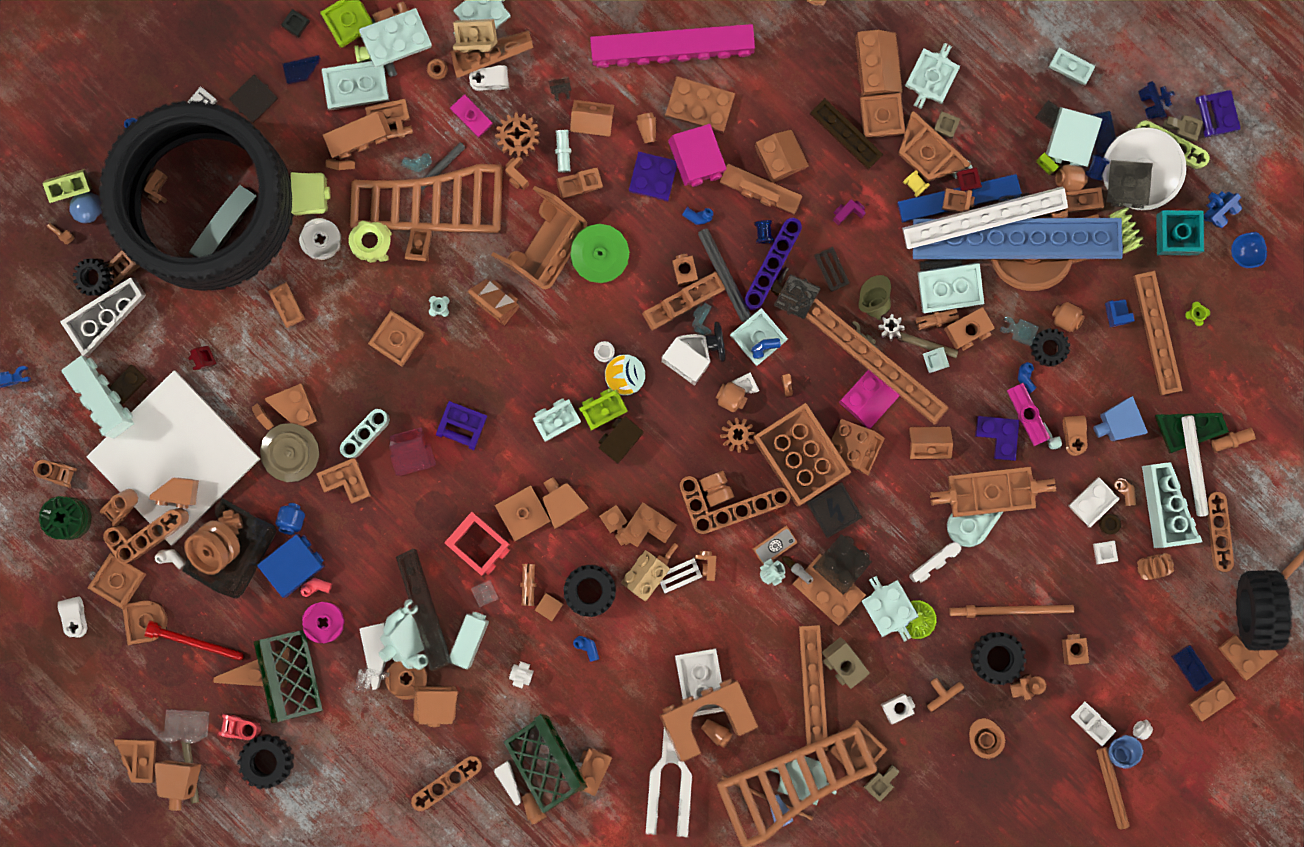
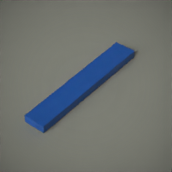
M1017 174L981 182L982 187L972 190L971 196L975 197L973 205L975 206L1018 196L1022 193ZM945 191L897 202L901 221L907 222L913 219L949 212L942 210Z

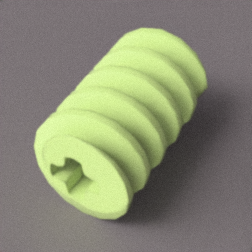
M1128 207L1108 216L1110 218H1122L1123 254L1144 245L1139 244L1143 236H1135L1140 230L1132 229L1136 222H1129L1132 214L1125 215L1129 209Z

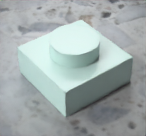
M944 347L923 354L929 373L950 367Z

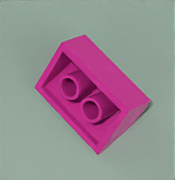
M867 370L838 403L867 429H870L900 395L871 371Z

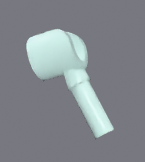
M1044 422L1043 424L1050 436V439L1047 440L1049 448H1060L1062 446L1060 437L1053 438Z

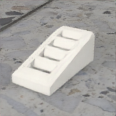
M507 760L495 768L494 773L514 804L519 805L521 803V796L511 764Z

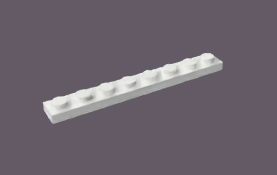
M1062 186L904 227L902 229L906 247L911 249L1066 209L1068 205L1065 188Z

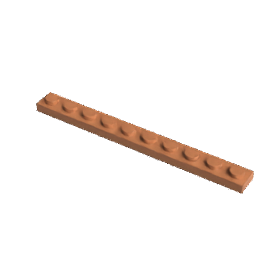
M788 283L779 296L793 306L797 302L781 295H787L798 301L797 295H800L802 292H800V289L795 288L791 292L793 295H789L786 292V287L790 284ZM804 292V294L808 298L809 294L807 292ZM816 298L814 299L805 318L934 425L949 410L948 406Z

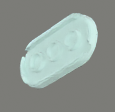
M1003 512L953 517L951 513L947 522L948 534L960 546L972 547L978 545L985 540Z

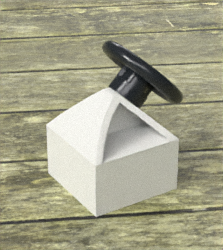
M716 321L714 323L715 335L713 336L692 334L676 337L662 356V362L695 386L709 367L710 358L708 352L717 350L720 362L725 361V347L720 322Z

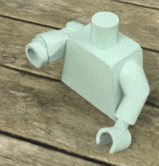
M408 599L405 601L403 609L399 608L387 617L383 629L384 633L380 637L385 648L379 652V656L385 662L393 658L396 662L401 661L405 668L420 670L428 664V658L426 655L417 653L428 648L431 644L411 615L418 610V606L415 605L412 609H409L408 605L413 601Z

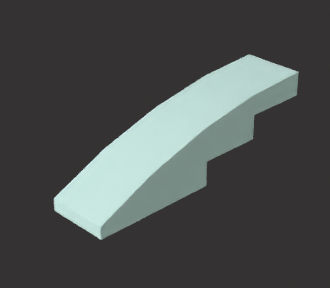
M239 185L209 222L189 253L196 258L216 253L229 239L232 230L244 218V213L255 202L256 195Z

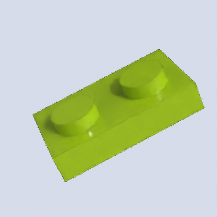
M609 388L600 393L602 397L596 400L592 397L582 402L583 407L579 409L591 430L628 412L617 389L612 391Z

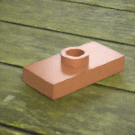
M287 282L268 291L286 328L305 320Z

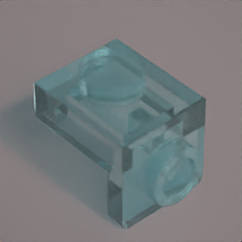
M704 303L702 307L699 305L693 314L696 317L692 323V326L695 328L694 331L703 336L712 333V330L702 325L712 309V306Z

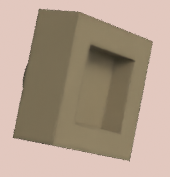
M941 111L934 130L938 134L952 139L960 118Z

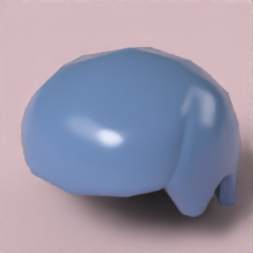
M92 192L75 195L70 201L69 212L74 220L80 223H90L95 221L98 215L102 213L100 206L102 202L99 196Z
M1124 735L1115 739L1110 744L1108 754L1110 760L1117 767L1127 769L1140 762L1143 748L1142 744L1135 737Z

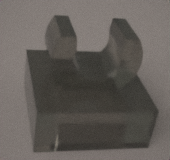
M569 77L549 81L551 95L554 94L556 101H559L558 95L560 93H565L566 98L570 99L569 91H571Z
M1048 100L1035 118L1052 129L1060 108Z

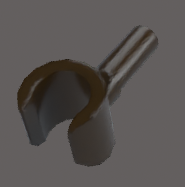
M784 267L781 275L771 287V291L776 296H779L780 292L785 288L781 283L789 270L787 267Z

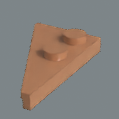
M286 647L281 657L289 661L290 649ZM258 660L214 677L213 683L263 686ZM281 660L275 665L276 671L282 675L288 667ZM283 680L280 687L287 688L288 682Z

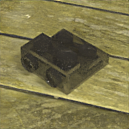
M1111 160L1107 202H1111L1110 206L1123 207V203L1132 204L1131 208L1143 209L1144 205H1149L1153 163Z
M841 534L813 565V568L844 595L872 561L865 550H859L854 546V541L851 537Z

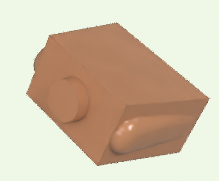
M414 686V720L419 724H428L429 727H439L440 724H452L456 713L458 694L456 687Z

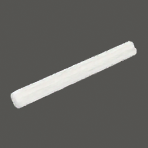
M1191 415L1182 417V425L1196 514L1200 517L1207 516L1209 510L1195 420Z

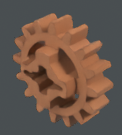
M515 113L514 118L507 115V121L500 120L503 126L496 127L497 131L500 132V134L495 135L496 139L500 140L497 143L498 147L504 146L502 152L506 153L509 151L510 157L514 153H517V156L520 157L521 153L529 156L528 150L535 151L533 144H539V140L535 138L540 136V133L535 131L538 129V125H532L533 118L526 120V114H523L521 118L517 113ZM521 123L525 124L529 129H524ZM511 124H513L510 130H506ZM516 132L521 134L519 139L515 138ZM530 140L526 146L522 147L526 141ZM505 141L512 142L515 148L509 146Z

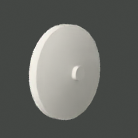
M1148 127L1132 129L1117 137L1107 149L1102 164L1103 180L1111 196L1122 205L1136 210L1155 209L1173 199L1181 189L1186 176L1185 156L1180 145L1166 132Z

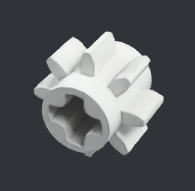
M893 314L888 319L883 317L884 325H879V329L884 330L882 337L884 338L887 335L890 337V341L896 336L901 338L899 331L905 330L903 325H899L902 321L901 317L897 320L893 317ZM890 324H894L893 331H889Z
M520 662L519 666L513 665L509 679L514 680L513 686L522 688L523 684L529 686L534 672L529 669L530 664Z

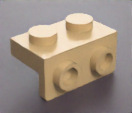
M494 19L456 20L453 23L456 37L453 50H460V52L466 53L479 49L480 52H487L498 43Z
M645 550L621 583L642 600L647 601L670 568Z

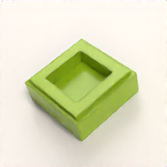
M1045 152L1036 161L1048 175H1051L1059 167Z

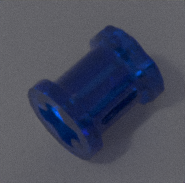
M1093 154V161L1085 174L1094 179L1102 180V174L1110 160Z
M772 220L754 222V226L757 227L758 237L756 243L774 242L771 234Z

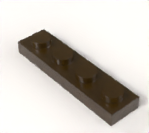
M825 98L810 112V115L868 170L883 156V153Z

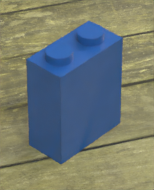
M296 534L257 565L282 598L288 597L325 567L322 563L324 559L317 551L315 553L309 547L312 544L305 535L301 537L299 534Z

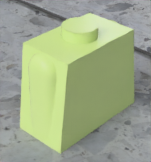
M291 172L292 214L299 216L325 213L327 211V199H330L331 196L330 187H327L325 175L323 173Z

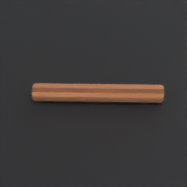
M1099 748L1096 752L1118 829H1126L1129 827V822L1113 764L1108 754V748Z

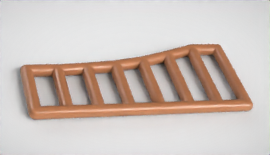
M476 164L457 171L419 179L353 180L351 186L350 226L354 228L362 221L358 220L360 188L372 189L371 218L368 222H380L390 230L419 228L446 232L499 233L501 230L503 167L498 164ZM482 172L495 173L493 225L480 224ZM474 174L472 224H460L462 177ZM454 179L452 223H440L441 183ZM433 184L432 222L422 223L419 222L421 186ZM413 187L411 222H399L400 188ZM392 188L391 221H379L380 189Z
M853 726L718 782L717 787L741 847H752L767 841L784 824L818 799L856 780L875 773L877 767L860 727ZM855 736L867 767L855 771L843 742L844 739ZM834 743L848 773L847 776L836 780L824 751L825 747ZM815 751L829 782L828 785L819 790L804 757ZM795 759L799 764L811 794L802 801L799 800L785 766L786 763ZM776 767L793 805L784 815L766 775V771ZM757 775L776 819V822L767 830L746 781ZM739 783L759 835L749 839L746 837L727 790V787Z

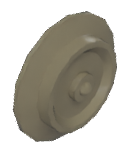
M294 423L280 424L271 429L263 438L260 448L261 461L266 471L274 478L285 482L300 481L309 476L317 465L319 459L318 443L313 434L304 426Z

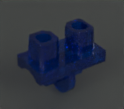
M1151 81L1147 83V87L1138 91L1142 102L1153 98L1155 105L1145 109L1149 120L1158 117L1164 119L1167 117L1162 101H1165L1166 107L1172 106L1170 98L1174 97L1175 93L1174 91L1168 92L1166 86L1160 88L1162 95L1159 96L1155 83Z

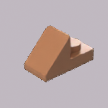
M411 228L405 259L429 262L432 230Z

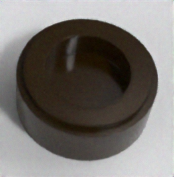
M1106 514L1101 517L1099 528L1105 534H1115L1121 528V521L1114 514Z

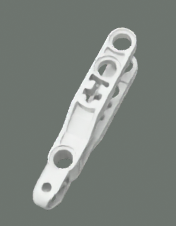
M664 727L662 758L650 771L646 834L656 835L661 769L667 763H675L682 770L677 837H687L692 774L685 762L678 760Z

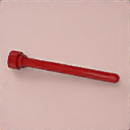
M149 621L144 636L152 639L153 637L158 638L160 636L236 660L244 658L242 652L162 629L154 621Z

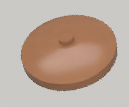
M1039 215V216H1035V217H1031V218H1050V217L1044 216V215ZM991 259V262L998 276L1010 286L1025 291H1040L1062 281L1071 269L1073 259Z

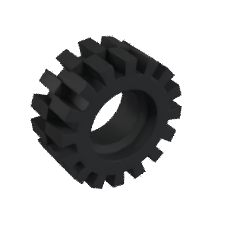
M98 258L84 259L78 263L79 266H75L74 270L77 273H73V276H76L73 283H78L75 287L77 290L81 289L80 293L88 296L105 294L106 291L111 289L108 285H113L114 281H111L110 278H114V274H110L113 269L108 267V262ZM92 269H95L99 276L98 282L95 285H92L88 278L89 272Z
M1049 328L1043 330L1032 340L1033 343L1030 346V349H1032L1031 355H1034V360L1039 361L1040 365H1046V367L1058 365L1067 358V354L1070 352V343L1067 342L1068 337H1065L1062 331L1059 332L1058 329ZM1046 340L1056 342L1058 350L1055 355H1047L1043 351V344Z

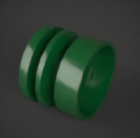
M66 496L51 498L43 504L39 512L41 529L47 536L53 539L75 540L81 538L88 532L91 526L92 515L90 509L84 501L78 498ZM61 514H64L66 516L63 518L64 522H61L59 520L62 518Z

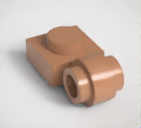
M617 505L599 516L610 533L617 530L618 534L615 537L621 546L630 543L621 537L625 529L622 526L628 522Z

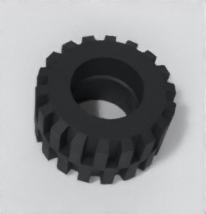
M584 565L573 570L567 577L563 589L567 605L573 612L586 617L598 616L607 611L612 605L616 593L615 582L611 575L605 569L596 565ZM588 578L597 580L602 587V595L594 603L582 601L577 592L579 584Z
M990 632L985 636H981L980 640L975 642L974 649L971 650L972 658L970 659L971 663H973V670L984 681L992 684L1005 685V683L1014 682L1013 680L1015 678L1018 679L1021 676L1020 672H1023L1025 669L1023 665L1026 663V658H1024L1026 652L1022 649L1021 646L1023 645L1021 642L1017 641V638L1002 632ZM995 646H1002L1009 653L1008 665L1000 671L990 668L987 662L988 653Z
M264 735L250 740L243 746L244 749L239 753L240 759L237 765H240V769H238L239 774H243L244 777L242 779L244 781L247 780L249 782L248 785L251 787L256 786L257 789H270L284 782L291 774L290 770L294 766V763H292L294 754L291 755L290 751L292 749L286 745L287 742L284 739L280 740L278 736ZM264 749L271 751L277 760L276 769L270 774L262 773L255 764L257 753Z

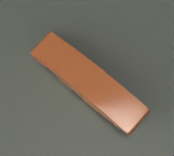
M714 272L644 311L642 315L651 330L654 331L726 289L718 274Z

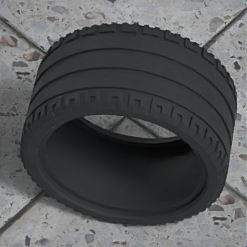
M186 101L172 102L171 105L164 104L161 107L153 108L154 111L145 112L143 116L137 118L136 122L132 121L123 130L124 133L117 137L116 142L112 144V150H109L107 153V159L104 161L105 167L101 171L99 199L102 204L100 206L103 218L106 220L105 224L111 236L114 237V241L137 265L163 281L186 289L201 291L225 289L227 286L233 287L243 283V280L248 281L253 276H256L258 271H263L272 262L271 259L276 257L282 249L281 245L283 242H286L290 232L289 225H292L293 219L291 212V179L276 149L247 119L228 108L225 109L223 106L210 102L208 104L204 101H190L189 103ZM201 139H216L230 142L247 151L256 168L259 195L255 213L245 231L228 247L204 257L180 258L160 252L148 236L141 214L142 191L146 179L155 164L166 153L177 146Z

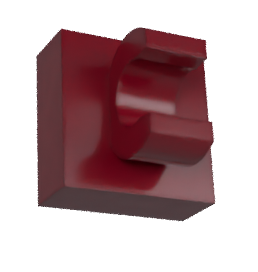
M977 167L956 173L960 191L967 192V190H976L982 187Z
M209 346L194 348L190 351L191 355L188 359L194 360L196 365L193 367V370L211 368L216 365Z

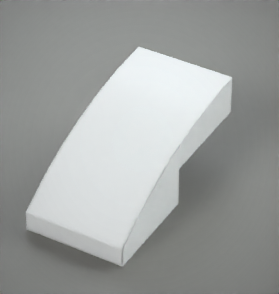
M1086 702L1071 716L1100 746H1103L1116 732Z

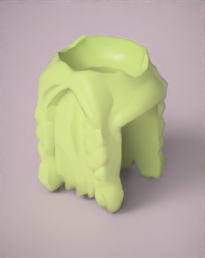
M362 220L353 228L349 235L351 251L357 258L367 260L370 263L377 260L380 262L388 261L389 256L386 253L390 246V236H392V233L386 225L380 222L370 223ZM363 235H377V245L373 248L364 247L362 244Z

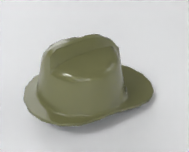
M883 275L871 277L863 284L860 291L859 309L871 317H876L877 320H881L882 315L891 308V282L888 277Z

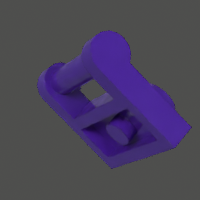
M1231 90L1195 98L1196 104H1199L1205 131H1203L1205 138L1241 129ZM1208 102H1211L1217 128L1212 126L1207 106Z
M448 401L436 436L449 438L469 446V449L475 450L488 416ZM450 423L473 432L472 438L446 429L447 424Z

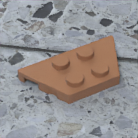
M914 111L911 113L899 155L917 170L923 178L929 182L966 169L971 165Z

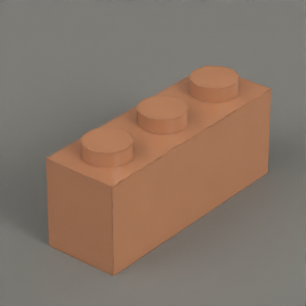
M377 111L323 134L331 157H339L342 160L350 157V152L354 150L361 152L368 149L369 144L373 142L380 144L387 141V136L392 135L384 112Z

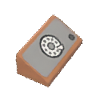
M786 525L752 550L764 565V562L769 559H775L798 542Z

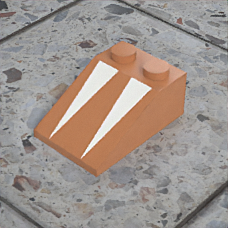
M485 279L468 291L471 299L504 326L520 307L517 304L518 299L510 292L507 295L502 292L501 289L503 287L495 280L490 282L488 279Z

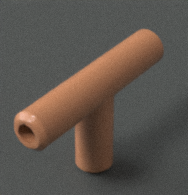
M937 678L933 679L931 684L940 696L927 705L928 709L931 712L936 710L963 690V684L958 682L946 691Z

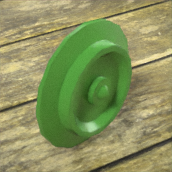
M595 224L587 226L577 234L572 242L570 256L573 267L580 276L590 282L604 283L612 281L622 274L628 264L630 252L627 241L620 231L610 225Z

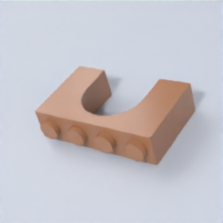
M731 678L719 683V688L714 690L712 687L700 692L701 696L694 698L690 696L681 700L683 704L677 707L672 704L662 709L663 713L659 714L680 762L701 754L691 731V720L694 713L704 705L715 704L721 707L727 714L735 735L740 736L758 727L738 681H731Z

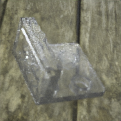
M166 709L165 729L158 732L157 737L163 738L162 741L175 742V740L184 739V743L201 741L208 734L209 711Z

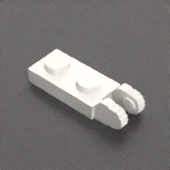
M953 542L945 546L909 575L910 579L913 582L919 580L920 583L925 581L930 576L929 572L932 569H940L947 563L945 561L947 557H955L957 553L961 552L960 544Z

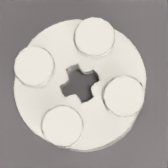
M316 218L304 225L299 242L302 250L311 258L325 260L331 258L339 251L341 247V234L332 222ZM318 234L326 237L323 244L315 242Z

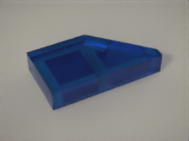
M317 55L283 63L287 84L308 80L320 62V56Z

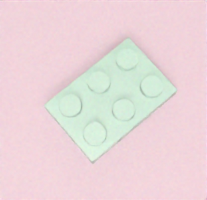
M416 8L359 29L374 68L432 47Z
M372 61L322 69L328 110L389 101L384 65L374 68Z
M980 263L917 272L923 313L984 304Z

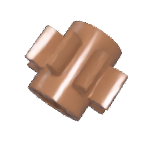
M232 509L223 511L224 517H219L218 521L227 525L235 535L239 534L238 529L243 528L240 513L235 514Z

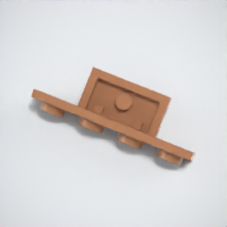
M727 164V170L723 173L720 180L721 184L740 191L745 197L759 199L766 206H775L795 215L802 195Z

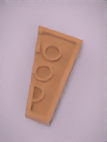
M529 31L497 39L498 43L487 52H480L479 49L462 53L460 50L451 51L456 77L459 78L533 48Z

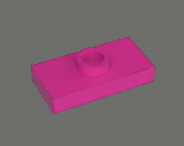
M465 94L450 107V110L478 138L493 125Z

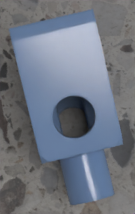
M1133 396L1102 413L1100 416L1103 423L1093 427L1098 438L1108 434L1111 441L1148 433Z

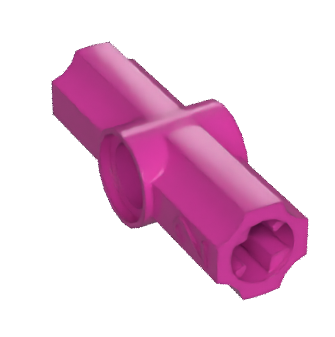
M1024 383L1007 390L1018 414V419L1023 424L1033 446L1050 439L1039 416V410L1034 406ZM1025 409L1032 411L1033 418L1031 420L1024 417Z

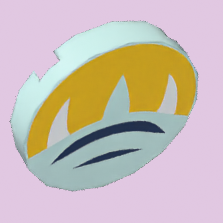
M619 355L607 364L605 381L612 391L617 389L622 396L632 395L643 386L645 369L636 357Z

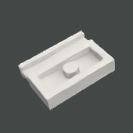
M1098 477L1068 506L1088 527H1091L1120 498Z

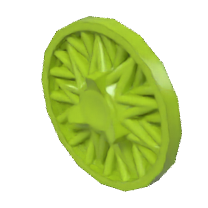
M920 600L911 601L919 617L910 621L906 629L913 639H922L933 632L937 623L936 614L928 603Z

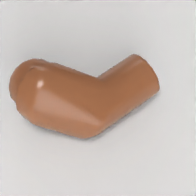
M1120 478L1116 480L1114 487L1125 495V506L1136 505L1134 486L1125 479Z

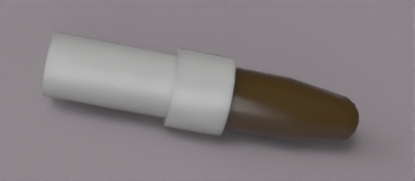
M788 556L782 557L783 562L796 576H799L807 584L813 581V577L800 564Z

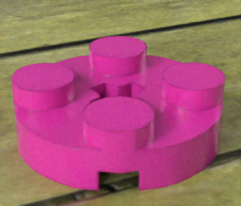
M319 602L311 605L305 611L302 619L305 635L316 643L334 641L342 633L345 624L341 610L329 602ZM326 617L328 619V626L320 628L319 618L324 619Z

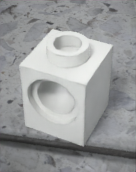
M905 694L896 696L881 704L891 724L915 714L913 708H915L914 702L910 696L906 697ZM898 702H902L905 706L904 711L900 714H897L894 710V706Z

